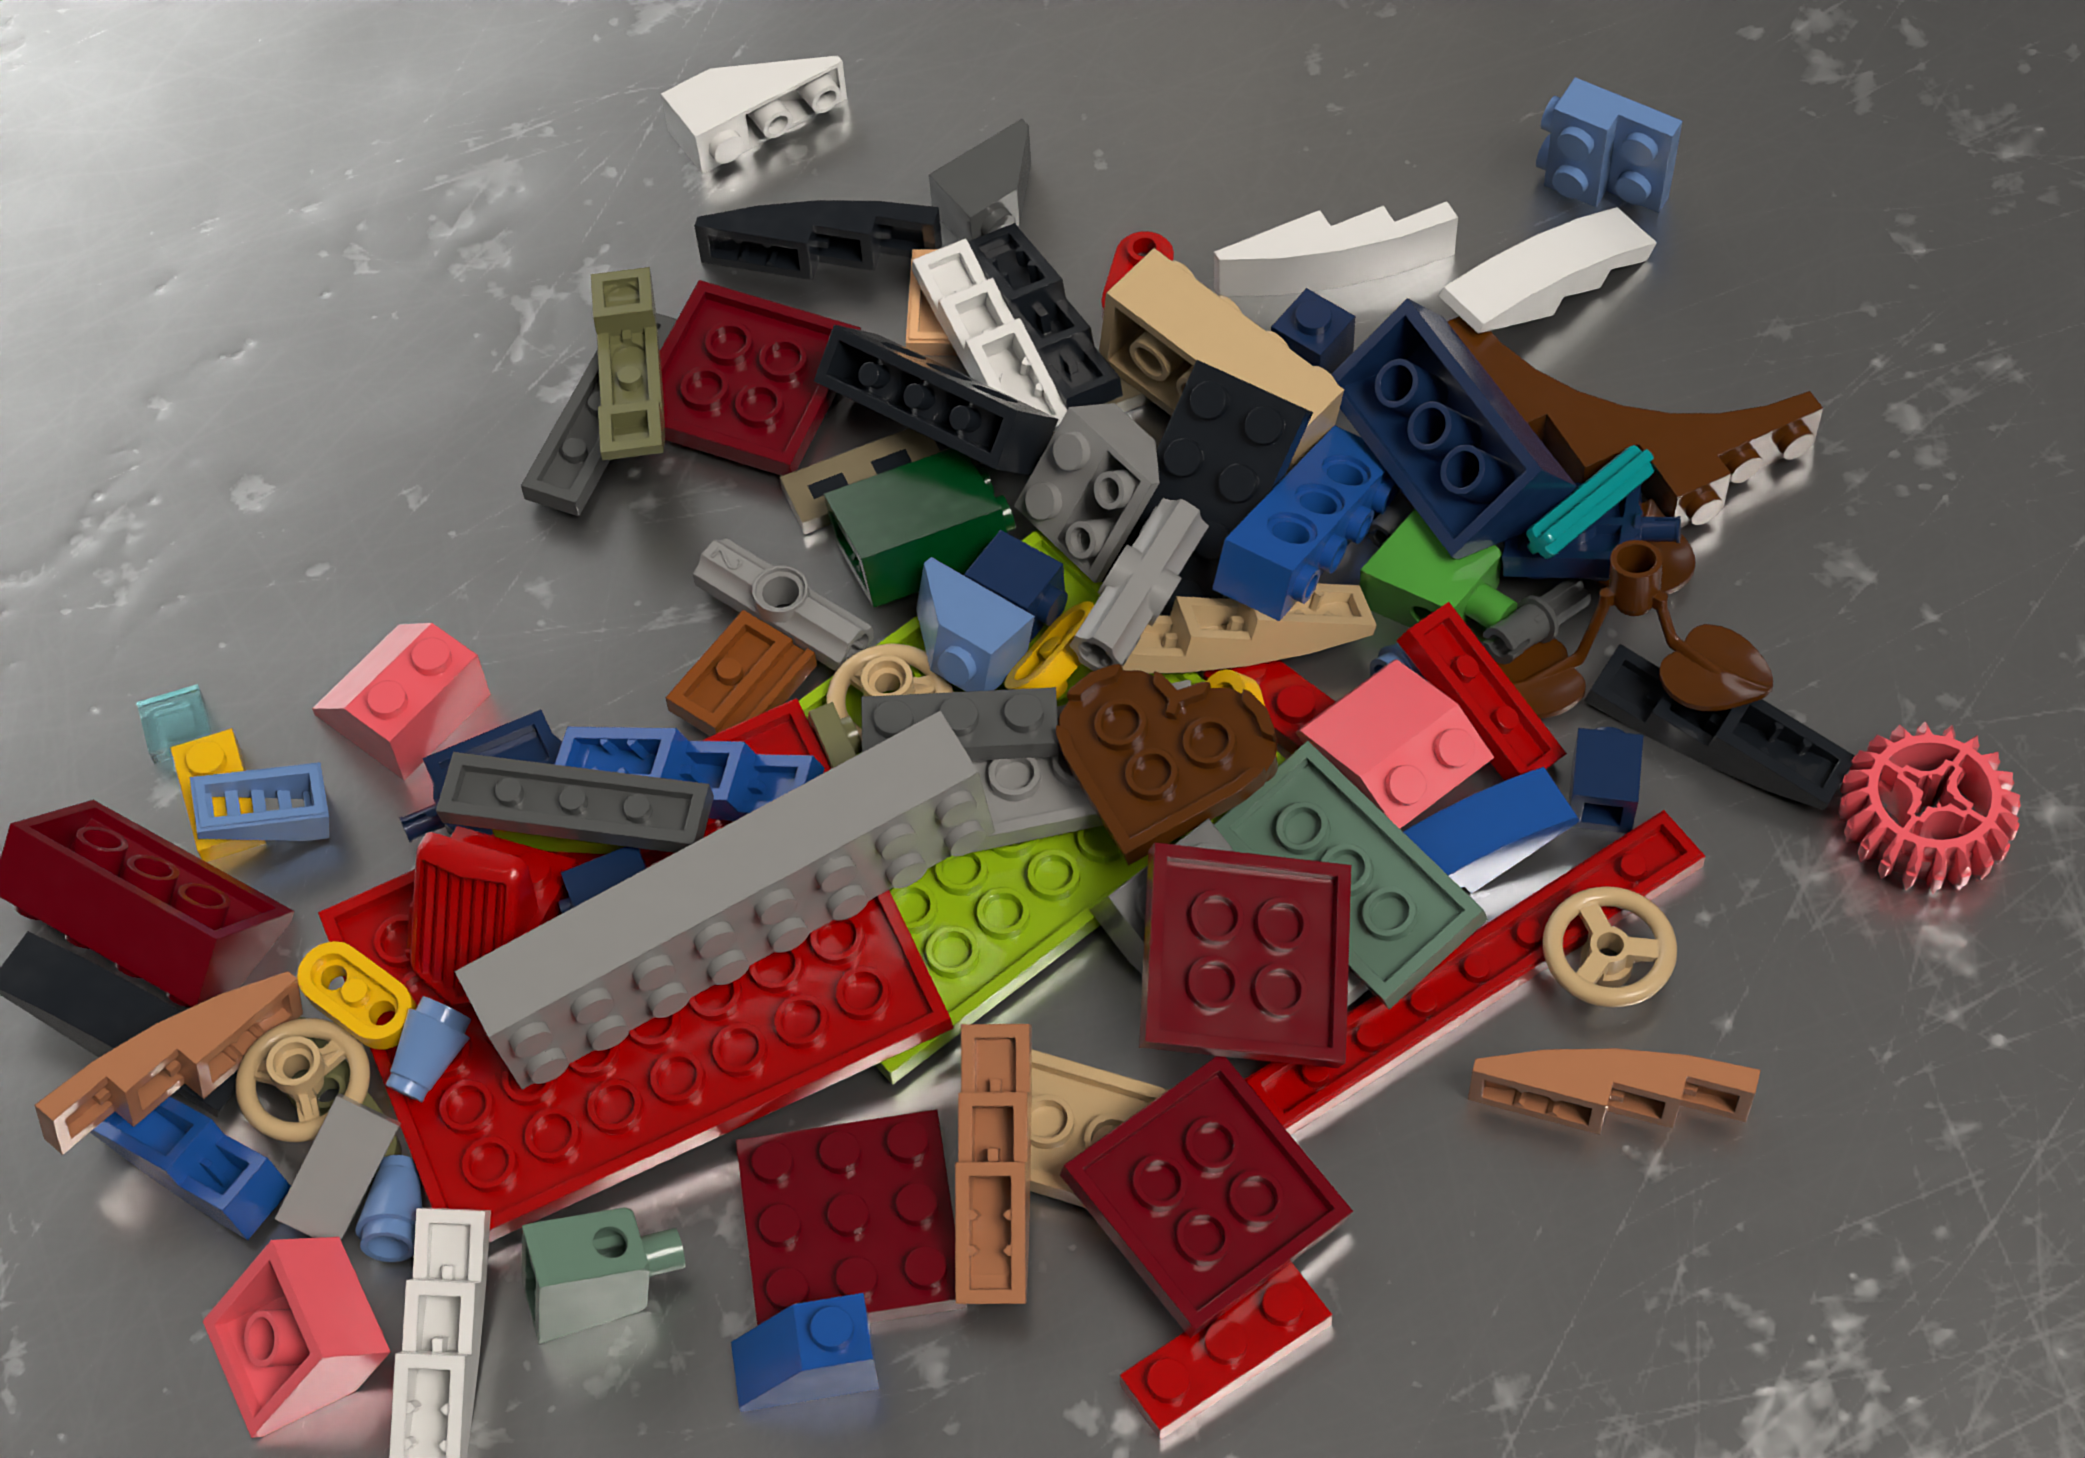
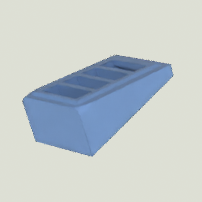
M321 762L190 777L198 839L311 841L329 838V812ZM212 797H225L227 816L214 817ZM238 797L251 798L253 813L241 814ZM265 798H277L279 810L267 811ZM291 799H303L304 807L292 808Z

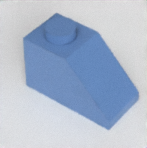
M932 557L924 563L916 611L930 671L966 692L995 690L1005 681L1011 669L1028 651L1035 616Z

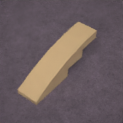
M1318 583L1310 599L1305 604L1297 601L1280 621L1234 599L1176 596L1171 615H1159L1153 626L1149 624L1146 626L1140 636L1141 639L1122 667L1123 670H1141L1146 673H1154V671L1158 673H1187L1251 666L1311 654L1372 636L1377 624L1360 585Z

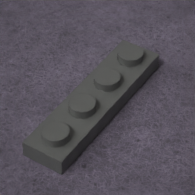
M656 313L659 348L661 349L677 319ZM598 349L521 484L525 500L576 516H580L610 461H602L600 453L598 407L601 406Z
M453 752L436 812L443 823L676 853L704 837L714 795L710 785L705 783Z

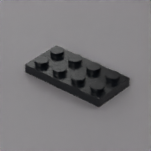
M1197 360L1156 450L1159 485L1102 582L1106 579L1126 545L1133 546L1140 530L1163 498L1176 501L1183 499L1200 510V516L1209 527L1178 575L1182 579L1160 613V616L1171 615L1176 596L1229 599V597L1212 589L1224 540L1284 478L1313 412Z

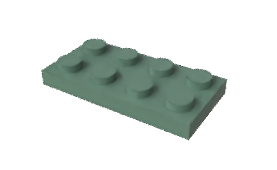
M1309 741L1304 743L1278 767L1275 776L1268 782H1265L1263 787L1247 800L1233 807L1214 824L1235 852L1352 865L1348 969L1388 1009L1392 1008L1488 920L1484 909Z

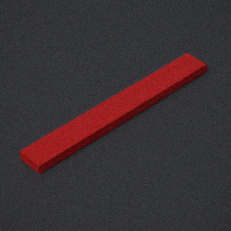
M1662 810L1477 929L1392 1008L1388 1009L1376 996H1373L1347 1013L1346 1063L1341 1067L1329 1068L1271 1062L1244 1080L1287 1132L1292 1135L1546 970L1548 966L1543 953L1545 926L1553 911L1565 899L1589 888L1605 886L1631 890L1652 901L1701 869L1706 856L1667 812ZM1601 907L1611 927L1632 914V912L1618 907ZM1579 915L1569 923L1563 937L1565 957L1587 942L1589 932Z

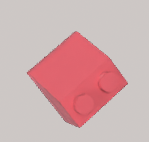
M433 623L399 624L325 695L312 710L315 716L405 781L424 762L423 758L431 755L491 694L476 653Z
M1397 659L1385 665L1296 731L1303 744L1309 741L1399 829L1494 758L1460 706Z
M340 1237L271 1240L203 1320L205 1329L251 1438L264 1437L356 1392L391 1353Z

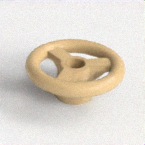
M881 644L859 651L848 658L837 669L828 687L826 704L833 702L840 719L849 716L845 698L850 684L860 690L865 697L953 692V687L950 682L930 671L925 651L904 644ZM910 666L920 670L925 676L920 678L913 677ZM890 690L895 691V692H893V693H886V694L883 693V692H885V691H890ZM855 724L862 742V729Z
M1604 886L1577 892L1559 904L1545 926L1543 953L1550 973L1568 993L1592 1005L1617 1008L1641 1003L1655 995L1666 984L1675 968L1677 942L1669 920L1653 902L1631 890ZM1601 907H1618L1634 913L1649 926L1655 939L1628 937L1621 929L1611 927ZM1579 915L1589 934L1587 942L1581 950L1579 970L1575 972L1565 958L1563 937L1569 923ZM1610 949L1615 951L1618 955L1607 956L1601 953L1599 950ZM1640 961L1655 962L1649 973L1642 979L1621 987L1629 980L1634 963Z
M319 1018L291 1020L268 1030L247 1050L237 1071L236 1098L243 1116L257 1131L272 1139L295 1143L315 1140L328 1114L327 1112L322 1116L320 1115L317 1094L323 1087L324 1076L345 1059H347L349 1064L350 1079L344 1095L361 1104L363 1103L370 1083V1064L363 1045L335 1022ZM308 1038L322 1039L329 1043L323 1048L318 1049L317 1045ZM308 1070L304 1076L292 1079L298 1071ZM256 1081L275 1085L279 1090L293 1098L296 1102L299 1122L284 1121L270 1115L262 1107L258 1099Z

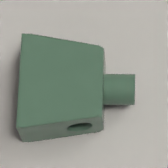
M626 1207L522 1225V1286L538 1344L642 1311L647 1307L649 1277L685 1268L684 1250L677 1229L672 1228L640 1236L634 1212Z

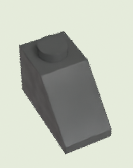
M1020 119L929 174L931 204L934 207H939L940 221L959 240L966 238L967 241H971L1013 223L1018 227L1020 226L1031 167L1029 125L1023 119Z

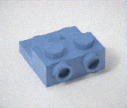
M1575 77L1561 98L1553 96L1544 111L1540 127L1551 134L1545 138L1536 159V167L1546 171L1544 186L1556 190L1567 198L1577 199L1597 207L1605 192H1609L1628 203L1640 205L1659 213L1669 198L1683 121Z

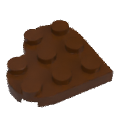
M1113 664L1088 673L1069 689L1067 693L1069 701L1060 714L1059 726L1056 725V735L1067 766L1128 866L1147 856L1149 849L1154 843L1169 844L1194 830L1208 818L1212 820L1241 804L1263 787L1265 782L1271 780L1278 770L1276 757L1277 737L1268 710L1246 689H1243V692L1240 693L1231 688H1211L1210 682H1199L1177 690L1161 673L1154 671L1153 676L1141 670H1123L1122 664Z

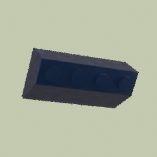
M1408 298L1331 374L1337 384L1344 389L1340 410L1451 557L1455 559H1461L1527 532L1531 525L1559 504L1577 487L1444 317Z

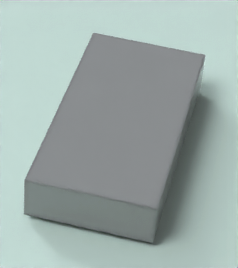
M339 1093L299 1169L275 1220L313 1238L340 1237L342 1241L401 1123Z

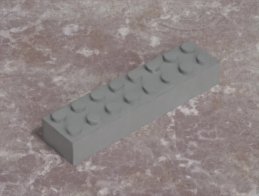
M939 711L458 969L455 973L485 1032L521 1089L533 1083L549 1082L564 1073L570 1063L594 1050H607L618 1045L628 1036L630 1030L654 1017L664 1018L675 1014L688 1003L691 997L715 984L725 985L739 979L746 973L749 966L774 952L783 953L796 948L806 940L812 931L834 919L845 920L855 916L865 908L869 900L893 887L904 888L917 882L926 873L928 868L952 855L963 856L977 849L987 836L995 832L979 772L944 715Z

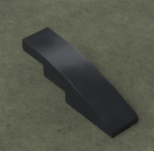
M815 200L758 205L699 216L694 225L701 263L807 280L814 279L819 262L875 271L881 253L912 258V249H940L942 247L939 207L886 201Z
M1013 223L968 241L987 280L990 278L994 279L1014 320L1021 319L1066 409L1068 410L1069 407L1105 404L1122 397L1123 391L1120 376L1095 348L1091 327L1066 299L1063 279L1019 227Z
M1619 644L1584 699L1585 702L1637 732L1701 764L1763 790L1825 810L1843 781L1844 775L1847 774L1852 766V759L1855 756L1763 699L1721 711H1699L1685 707L1672 699L1664 690L1660 681V668L1622 644Z
M27 931L0 967L1 996L97 1057H101L151 1026L182 1012L133 983ZM237 1071L204 1099L186 1084L182 1085L176 1092L213 1116L218 1117L236 1091Z

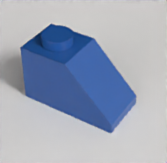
M864 1293L793 1304L731 1342L740 1412L879 1389L871 1327Z

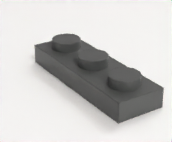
M1056 687L862 697V752L941 711L972 761L1059 756V742L1056 735V725H1058Z

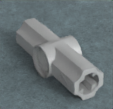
M1165 498L1154 508L1140 530L1133 546L1131 547L1127 544L1097 592L1101 596L1069 645L1076 652L1080 663L1093 671L1113 664H1122L1124 666L1141 639L1140 636L1148 624L1153 626L1182 579L1178 575L1209 527L1200 516L1199 509L1183 499L1176 501Z
M727 538L721 541L713 540L701 553L700 561L693 573L694 583L697 587L738 612L742 610L747 611L792 638L793 644L805 651L807 648L815 652L816 660L834 671H837L854 654L869 648L873 641V626L810 589L805 576L798 569L790 566H772ZM781 604H791L783 608H776V606Z

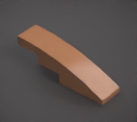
M287 971L219 994L151 1026L92 1061L34 1105L44 1140L64 1155L113 1112H117L134 1127L184 1084L189 1086L203 1099L206 1098L238 1070L245 1053L260 1036L275 1026L298 1019L303 1014L298 979Z
M961 1024V1093H958V1162H955L956 1304L1027 1303L1031 1179V1024Z
M1618 1048L1538 1050L1475 1059L1468 1100L1599 1135L1601 1134L1606 1111L1673 1129L1679 1106L1681 1105L1746 1123L1761 1070L1691 1055Z

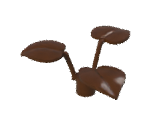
M1653 499L1642 503L1643 516L1665 517ZM1682 534L1680 543L1629 540L1617 545L1613 549L1610 556L1609 580H1594L1596 585L1601 588L1599 603L1577 650L1568 657L1565 646L1554 638L1550 642L1534 644L1509 664L1504 665L1496 662L1540 719L1560 715L1576 706L1585 695V679L1575 668L1582 665L1586 660L1610 607L1615 605L1621 613L1627 616H1641L1653 608L1657 612L1668 647L1675 651L1662 660L1659 675L1664 690L1676 702L1694 710L1721 711L1761 700L1773 691V676L1767 662L1760 652L1737 632L1723 626L1703 624L1693 628L1686 636L1685 641L1681 640L1676 634L1668 610V595L1680 590L1691 580L1696 564L1693 549Z

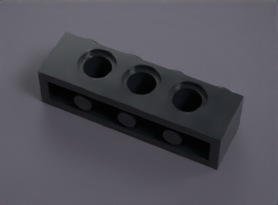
M839 325L833 326L814 378V382L996 470L1031 475L1047 448L1058 422V418L881 335Z

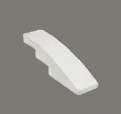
M1446 201L1394 222L1383 205L1330 226L1321 210H1318L1215 251L1214 289L1218 296L1226 297L1285 295L1301 293L1306 288L1311 291L1340 288L1400 274L1455 255L1458 216Z
M1618 207L1577 218L1537 234L1497 254L1445 285L1439 297L1478 334L1553 316L1565 296L1601 288L1611 269L1646 262L1657 242Z
M965 238L913 259L912 272L970 377L1058 418L1055 432L1067 409L1021 319L1014 320L994 279L990 278L987 280L967 239Z
M416 1208L413 1279L406 1280L402 1351L395 1353L389 1458H467L480 1357L491 1210Z

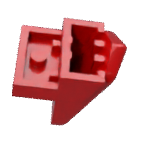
M460 826L455 828L451 837L433 832L426 833L416 851L414 896L409 906L408 939L405 951L406 958L411 959V967L414 973L453 1008L472 1006L455 971L557 917L561 910L558 901L569 896L561 872L578 866L577 861Z

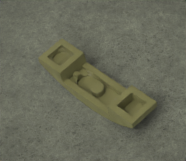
M650 267L591 274L592 310L598 346L601 406L598 407L602 461L664 453L663 383Z

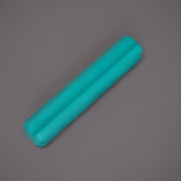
M1636 445L1627 447L1528 528L1526 535L1530 541L1527 544L1529 551L1533 555L1539 553L1545 559L1552 558L1652 476L1654 473V468L1651 464V461L1654 459L1653 454L1648 449L1641 451Z

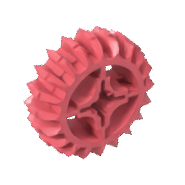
M1926 721L1917 728L1915 736H1912L1900 724L1891 732L1889 740L1877 734L1869 742L1867 751L1859 750L1858 754L1853 757L1849 773L1844 775L1840 787L1842 798L1838 812L1840 815L1839 819L1847 822L1844 829L1845 842L1861 843L1858 850L1860 863L1874 859L1880 861L1878 868L1880 879L1890 875L1893 871L1902 874L1905 890L1913 886L1916 879L1925 880L1932 894L1941 889L1944 879H1947L1958 891L1967 885L1970 876L1982 881L1990 873L1994 863L1999 864L2000 861L2005 859L2010 848L2009 842L2015 839L2019 829L2017 814L2021 804L2019 800L2020 795L2011 792L2014 785L2013 772L1997 771L2000 764L1998 752L1984 755L1977 752L1980 746L1978 735L1969 739L1966 743L1956 740L1953 725L1944 730L1942 736L1933 735ZM1959 790L1968 798V800L1960 794ZM1938 798H1941L1935 808L1931 807ZM1882 802L1887 804L1886 810L1884 809ZM1922 807H1927L1922 815L1918 817L1917 815L1919 812L1921 813ZM1887 812L1891 813L1894 817H1896V818L1898 819V821H1899V823H1900L1901 826H1899V825L1888 815Z

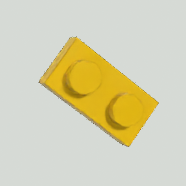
M227 729L170 747L196 848L201 859L209 862L266 844L265 840L198 839L190 777L246 771L239 743L233 729ZM212 797L214 817L227 816L225 797ZM238 797L241 814L253 813L251 798Z

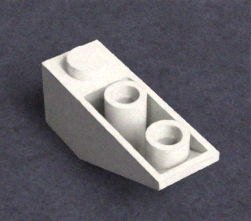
M837 55L710 68L661 93L668 132L698 170L704 174L721 164L733 161L740 154L771 138L781 136L788 129L809 118L829 111L836 104L846 100L847 93L843 61Z

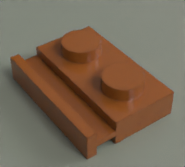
M742 610L665 697L668 711L707 735H715L784 704L817 667L815 652L808 648L805 651L793 644L792 638L747 611Z

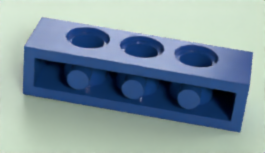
M1335 425L1225 538L1213 590L1278 621L1287 614L1297 601L1305 604L1310 599L1320 576L1325 571L1332 574L1337 569L1347 546L1351 542L1359 544L1364 539L1373 517L1377 513L1383 515L1386 511L1385 508L1394 500L1393 498H1395L1399 491V486L1362 437Z

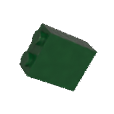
M952 448L824 493L835 541L873 608L919 592L924 563L931 557L958 573L965 575L966 571L1000 530L1006 533L1015 530V521L1010 506L1003 495L995 497L993 485L985 466L982 463L974 466L967 455Z

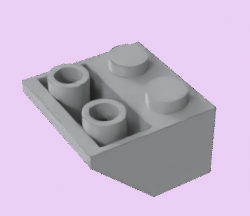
M1115 403L1069 407L1014 507L1094 583L1102 582L1159 485L1156 441Z

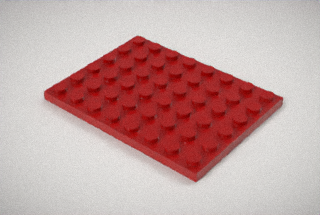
M797 698L701 740L745 742L756 754L813 755L825 768L823 773L831 770ZM708 818L704 837L734 821ZM639 848L648 867L674 854L672 852ZM547 851L575 859L578 866L606 855ZM415 869L318 912L329 942H343L355 948L401 982L407 988L417 1006L422 996H425L471 1019L465 1032L470 1039L433 1088L427 1092L422 1103L386 1086L391 1075L390 1070L398 1045L389 1049H370L397 1119L401 1123L400 1127L431 1207L491 1210L489 1243L522 1228V1225L540 1220L954 1029L949 1013L888 890L869 900L865 908L855 916L845 920L834 919L809 933L806 940L796 948L783 953L774 952L750 965L746 973L739 979L725 985L715 984L691 997L688 1003L675 1014L664 1018L654 1017L630 1030L628 1036L618 1045L607 1050H594L568 1065V1068L559 1077L546 1083H533L521 1089L489 1039L473 1006L462 1008L450 1006L414 973L411 967V959L406 958L409 906L414 896ZM342 976L344 982H346L347 976ZM388 1011L380 1015L376 1025H385L390 1022L395 1012Z

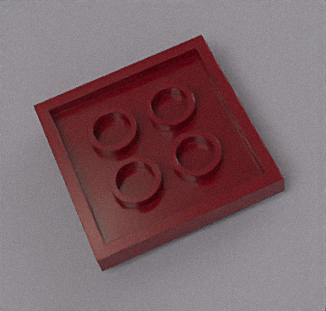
M698 280L660 349L665 440L781 476L797 471L837 393L814 382L833 326L839 325L861 330V327Z
M1154 843L1148 851L1139 1048L1339 1068L1345 1064L1352 865Z
M1224 1056L1214 1057L1063 1165L1059 1174L1190 1339L1345 1223L1354 1212Z
M938 1109L736 1140L757 1326L793 1304L864 1293L870 1323L967 1308L966 1304H956L955 1223Z

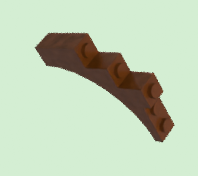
M1460 316L1447 321L1574 483L1586 482L1629 446L1636 445L1641 451L1648 449L1654 456V459L1651 461L1654 473L1641 484V492L1647 500H1654L1665 517L1681 516V528L1690 524L1702 525L1715 518L1724 509L1731 482L1735 484L1743 483L1755 476L1760 469L1784 458L1786 460L1797 459L1808 452L1815 445L1824 408L1811 391L1769 406L1720 414L1666 413L1623 406L1578 391L1536 369L1501 342L1492 330L1478 334Z

